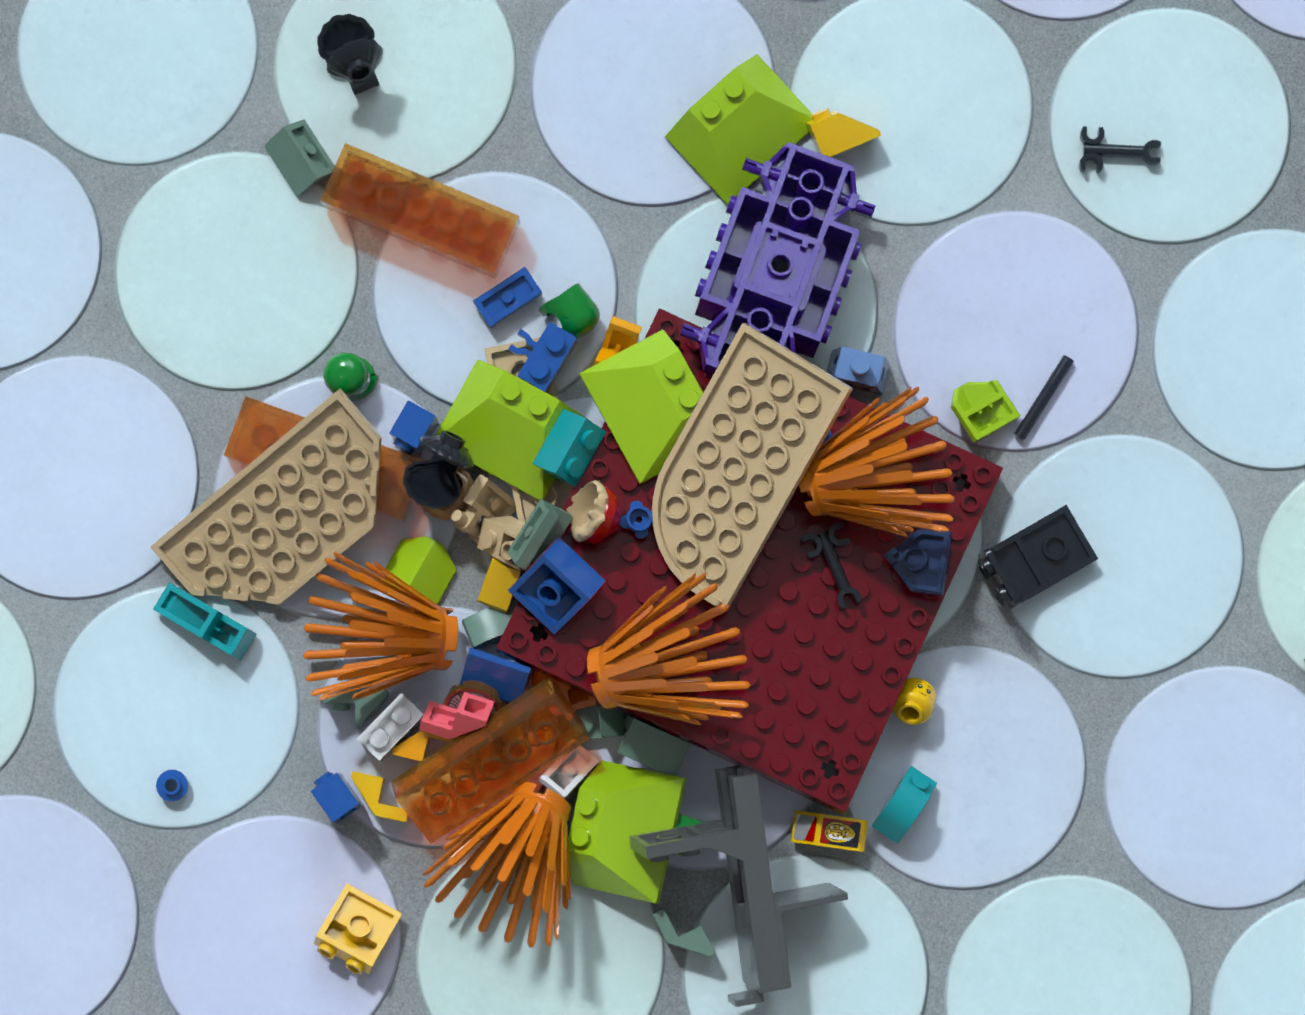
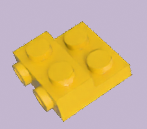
M346 883L318 931L313 944L318 946L317 951L322 956L328 959H334L337 956L346 961L345 967L351 972L361 975L364 971L370 974L398 924L402 913Z

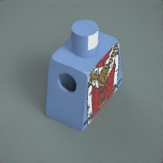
M839 347L831 352L827 373L853 389L883 395L890 364L883 356L847 347Z

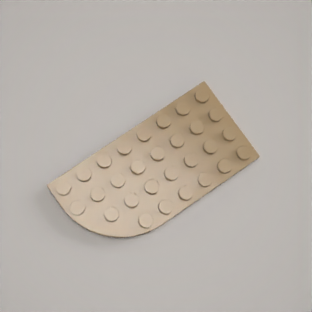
M742 323L664 462L655 485L652 502L654 534L665 562L682 583L695 573V579L701 574L706 573L704 581L691 591L697 594L711 584L717 583V590L704 598V600L715 607L720 604H725L726 606L732 604L853 390L852 387L746 323Z

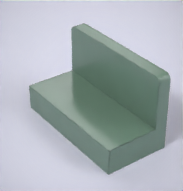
M305 119L284 126L265 144V149L296 196L303 195L312 185L332 177L338 171Z
M540 499L507 551L514 564L525 570L529 564L532 565L558 536L561 538L573 519L572 515Z
M627 715L623 723L627 731L618 748V753L661 773L676 776L690 743L633 716Z

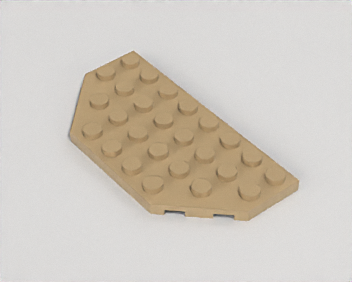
M340 388L151 546V549L191 595L220 596L223 599L241 601H265L268 604L279 605L327 566L324 558L336 559L334 552L342 554L376 525L382 437Z

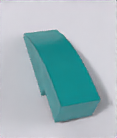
M170 582L153 608L156 612L240 661L257 633Z

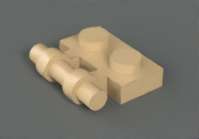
M479 474L463 500L468 505L465 512L460 510L453 511L451 519L454 521L455 527L461 532H468L469 538L478 544L483 518L512 516L516 510L515 501L491 480Z

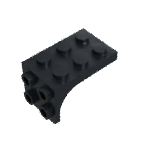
M1066 504L1004 541L981 552L978 555L980 562L977 564L986 579L992 578L997 587L993 592L1001 606L1007 605L1011 610L1098 560V557Z

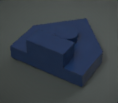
M919 528L897 547H893L884 554L911 592L937 596L944 595L952 556V532H936Z

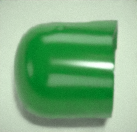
M580 283L573 285L559 296L544 303L538 309L543 317H549L551 314H554L560 321L562 329L577 337V339L591 332L600 319L597 305Z
M342 352L334 355L327 361L323 371L326 387L333 394L341 388L351 401L360 400L373 392L378 381V375H376L373 366L366 359L353 353ZM368 371H369V374H370V383H369L367 389H366L364 392H362L361 394H359L360 391L364 389V387H365V385H366V383H367V381H368Z

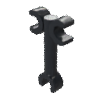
M1083 126L1080 131V139L1084 144V156L1079 161L1080 172L1085 171L1086 161L1093 160L1096 163V173H1100L1103 168L1101 156L1143 158L1149 165H1157L1161 161V158L1151 157L1148 152L1150 148H1160L1161 142L1158 140L1148 141L1144 146L1100 144L1105 133L1103 127L1098 128V136L1095 139H1090L1087 136L1086 126Z
M837 522L830 527L829 531L818 535L806 534L800 541L801 544L812 541L816 545L814 551L807 553V559H814L821 553V550L823 551L839 591L836 598L837 606L843 610L846 608L843 596L847 594L852 595L856 604H859L861 602V595L857 589L850 587L835 547L842 548L850 542L849 538L843 540L835 538L834 532L844 527L843 522Z

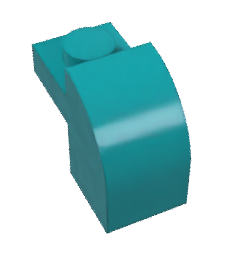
M911 765L894 793L881 809L872 827L898 844L928 802L937 782Z

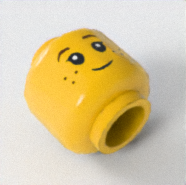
M920 678L906 679L893 708L894 714L902 722L910 725L925 723L930 719L937 700L935 689L927 681Z

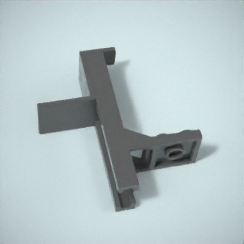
M736 765L715 769L721 820L629 836L631 849L642 855V857L650 859V862L669 860V855L681 853V856L685 857L700 854V849L712 848L726 854L742 979L748 986V991L728 994V1002L735 1007L764 1002L763 993L791 988L782 912L848 900V894L831 883L773 893L758 776L755 772L744 775L743 767Z

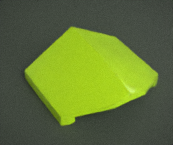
M998 380L967 382L953 391L951 409L974 443L988 438L1021 416Z
M428 536L402 539L385 568L437 605L457 571L444 545Z

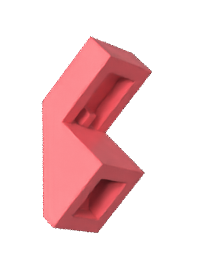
M467 692L463 693L457 709L429 701L419 730L446 739H452L485 727L495 701Z

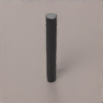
M1066 355L1062 356L1015 431L1014 435L1025 441L1074 363L1071 358Z

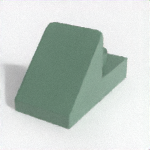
M354 690L324 699L323 704L331 705V711L350 710V705L355 704V729L358 730L389 698V691L382 690L362 699L361 697L352 699L355 693L362 691Z
M602 705L567 713L570 742L624 736L627 728L623 726V723L628 714L615 708L605 709Z

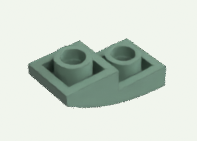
M517 599L511 601L507 613L489 607L462 620L473 649L499 643L516 608Z

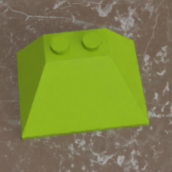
M756 54L735 67L690 107L666 134L665 138L728 206L732 195L738 197L741 187L748 188L759 178L758 175L742 170L746 157L764 164L765 161H769L788 142L797 144L809 133L805 122L813 119L812 113L761 57Z
M664 330L579 373L639 484L659 475L664 462L703 394L682 353Z
M477 359L436 435H441L443 430H447L460 436L466 441L464 447L469 449L468 454L471 456L473 465L537 500H544L556 478L551 477L532 463L563 409L582 417L584 416L559 399L511 373Z
M601 760L579 787L572 818L568 845L569 866L573 885L659 904L669 860L650 862V859L642 857V855L631 849L629 836L676 828L687 778Z

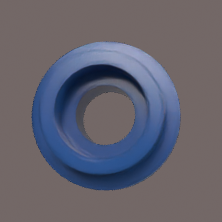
M167 770L158 777L156 790L164 800L178 801L187 793L188 780L178 770ZM171 779L177 782V789L173 792L168 791L166 788V783Z

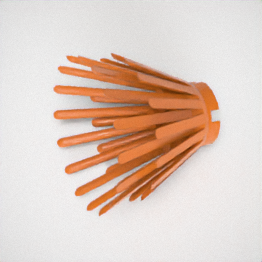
M911 387L890 402L881 404L862 418L878 404L879 398L875 399L822 443L799 484L801 493L807 492L808 496L813 499V501L804 502L812 516L817 517L828 514L906 537L908 536L904 531L912 532L914 531L912 527L936 532L949 531L943 525L931 524V520L953 521V517L949 514L868 504L921 505L922 503H952L955 498L950 494H916V490L913 488L862 489L951 477L952 471L950 469L913 473L911 471V463L887 466L944 450L946 448V442L944 441L906 450L907 443L905 437L935 425L938 422L937 416H931L870 443V441L902 425L905 421V416L928 403L929 398L923 397L872 426L904 405L908 399L918 393L919 387H915L912 390Z
M334 552V556L337 559L360 571L356 572L330 558H324L327 565L403 604L321 573L315 575L319 582L348 592L352 601L387 612V614L311 596L308 602L313 606L347 613L343 616V621L350 624V627L308 623L304 626V630L307 633L383 640H345L340 644L342 649L309 650L303 653L304 659L396 656L346 664L340 669L308 674L305 678L308 682L338 677V681L356 678L315 689L311 693L312 696L324 694L319 699L324 700L370 686L368 689L355 693L352 699L360 697L362 699L431 670L444 671L451 666L453 660H444L447 651L456 652L458 642L457 616L448 615L454 611L452 608L438 606L375 561V566L365 562L366 567L369 569L367 570L341 554Z
M696 573L693 574L653 607V604L665 593L666 586L656 591L603 645L589 650L587 656L588 674L596 672L597 683L591 684L598 702L605 709L623 707L701 725V723L696 719L708 720L709 717L707 715L742 718V715L738 712L720 709L721 707L747 708L749 705L745 701L652 694L740 690L750 687V683L747 681L713 682L710 677L662 679L742 665L747 662V657L744 655L704 661L708 657L705 651L680 656L739 636L740 629L737 627L661 651L697 635L700 631L699 627H697L698 625L728 611L730 604L727 606L720 604L641 643L686 614L690 607L717 590L718 584H711L644 627L704 581L706 573L701 574L696 579Z
M520 782L515 785L511 795L445 839L451 841L445 844L442 850H450L432 864L422 875H429L447 859L448 861L425 882L424 887H431L495 828L439 892L435 901L437 903L442 902L463 878L467 879L475 871H479L492 855L454 912L455 918H461L483 887V891L488 893L493 889L497 880H499L500 882L478 925V930L483 933L488 929L519 864L507 896V902L514 904L504 934V941L507 943L512 941L525 898L531 895L533 888L530 903L533 913L527 944L530 948L535 945L541 909H543L547 913L545 943L549 947L552 941L553 924L554 936L557 940L559 938L561 883L562 903L566 910L568 909V898L571 900L567 825L572 814L569 813L571 806L553 790L547 788L544 794L535 793L534 790L537 784Z

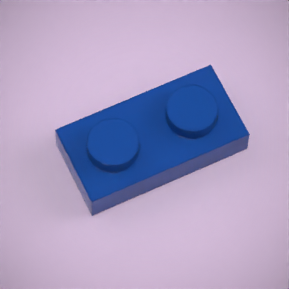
M523 267L473 300V303L488 326L492 328L543 293L526 267Z

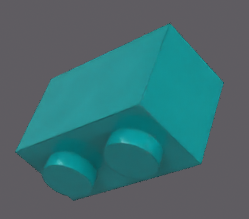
M563 409L532 464L551 477L576 487L606 431L587 418Z

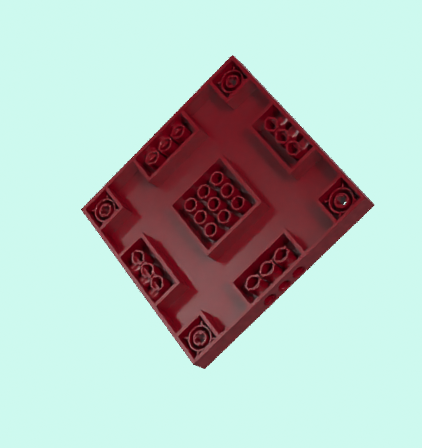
M659 308L644 339L664 330L674 344L679 347L680 352L704 393L711 379L705 378L706 373L703 372L700 344L680 336L684 323L701 330L702 327ZM849 396L830 429L832 435L868 405ZM872 408V409H871L868 413H866L862 418H864L866 415H868L870 412H872V411L875 410L876 408ZM888 414L887 416H885L884 418H882L881 420H879L878 422H876V423L873 424L872 426H874V425L878 424L879 422L885 420L886 418L890 417L891 415ZM604 422L602 429L606 431V434L576 487H573L562 510L567 512L566 509L573 504L572 496L576 495L586 484L596 480L616 495L620 507V519L622 516L627 515L630 510V504L633 501L642 502L644 507L652 511L653 494L658 476L639 484L606 422ZM904 422L897 428L870 441V443L880 438H883L887 435H890L894 432H897L903 428H906L910 426V424ZM921 430L905 437L907 443L906 450L939 441L946 442V448L887 466L911 463V471L913 473L950 469L952 471L951 477L862 488H913L916 490V494H950L954 496L955 500L952 503H922L921 505L868 504L949 514L953 517L954 520L950 522L931 520V524L943 525L953 533L948 582L945 583L943 596L911 592L884 556L885 553L893 547H897L919 528L912 527L914 529L912 532L904 531L908 536L906 537L828 514L814 517L809 513L804 503L813 501V499L808 496L807 492L801 493L798 485L730 605L729 610L698 625L697 627H699L700 631L697 635L661 650L664 651L734 627L739 628L740 635L680 656L705 651L708 657L704 661L744 655L747 657L745 664L662 679L710 677L713 682L747 681L750 683L748 689L652 694L745 701L749 705L747 708L721 707L720 709L738 712L742 715V718L707 715L709 717L708 720L696 719L701 723V725L623 707H616L615 709L730 763L740 765L745 770L755 772L762 778L843 815L857 789L1003 467ZM959 478L965 481L964 487L968 489L963 488L959 492L956 490V484L952 481L957 482ZM641 517L636 518V522L640 523L642 521ZM570 522L561 539L606 582L555 635L518 601L496 647V653L530 667L532 670L597 700L591 684L597 683L596 672L588 674L587 669L589 650L603 645L656 591L666 586L665 593L653 604V607L682 584L670 570L660 552L653 524L648 529L647 537L643 539L637 538L633 531L624 529L620 525L616 532L602 539L599 543L589 544L583 541L577 542L573 538ZM837 522H843L844 527L834 532L835 538L837 540L849 538L850 542L845 547H835L850 587L857 589L861 595V602L859 604H856L852 595L847 594L843 596L846 606L843 610L837 606L836 598L839 591L823 551L821 550V553L816 558L807 559V553L814 551L816 545L812 541L802 544L800 541L806 534L818 535L829 531L830 527ZM689 591L644 627L696 594ZM703 599L690 607L686 614L641 643L715 606ZM538 627L544 628V635L547 636L546 640L541 638L540 642L534 641V634L531 633L532 629L537 631ZM828 762L834 765L833 771L837 773L836 777L831 775L829 778H825L823 776L825 771L821 769V765L826 766Z

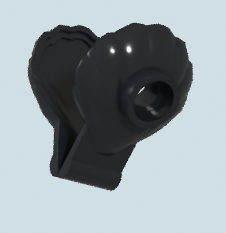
M350 13L335 15L329 22L323 25L317 37L318 52L320 57L325 59L327 63V73L336 79L349 81L354 95L379 86L380 84L374 70L381 60L383 48L374 40L375 32L373 28L362 17H357Z
M443 430L441 435H424L419 438L421 446L434 455L431 460L417 461L407 466L402 480L407 495L416 504L431 509L449 507L460 496L459 490L461 487L455 473L459 467L467 469L473 467V461L468 454L469 449L464 447L466 441L450 431Z

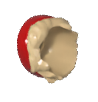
M599 481L589 482L576 495L572 496L573 504L566 510L573 517L571 520V531L573 538L577 542L583 541L589 544H597L619 529L620 507L616 495Z

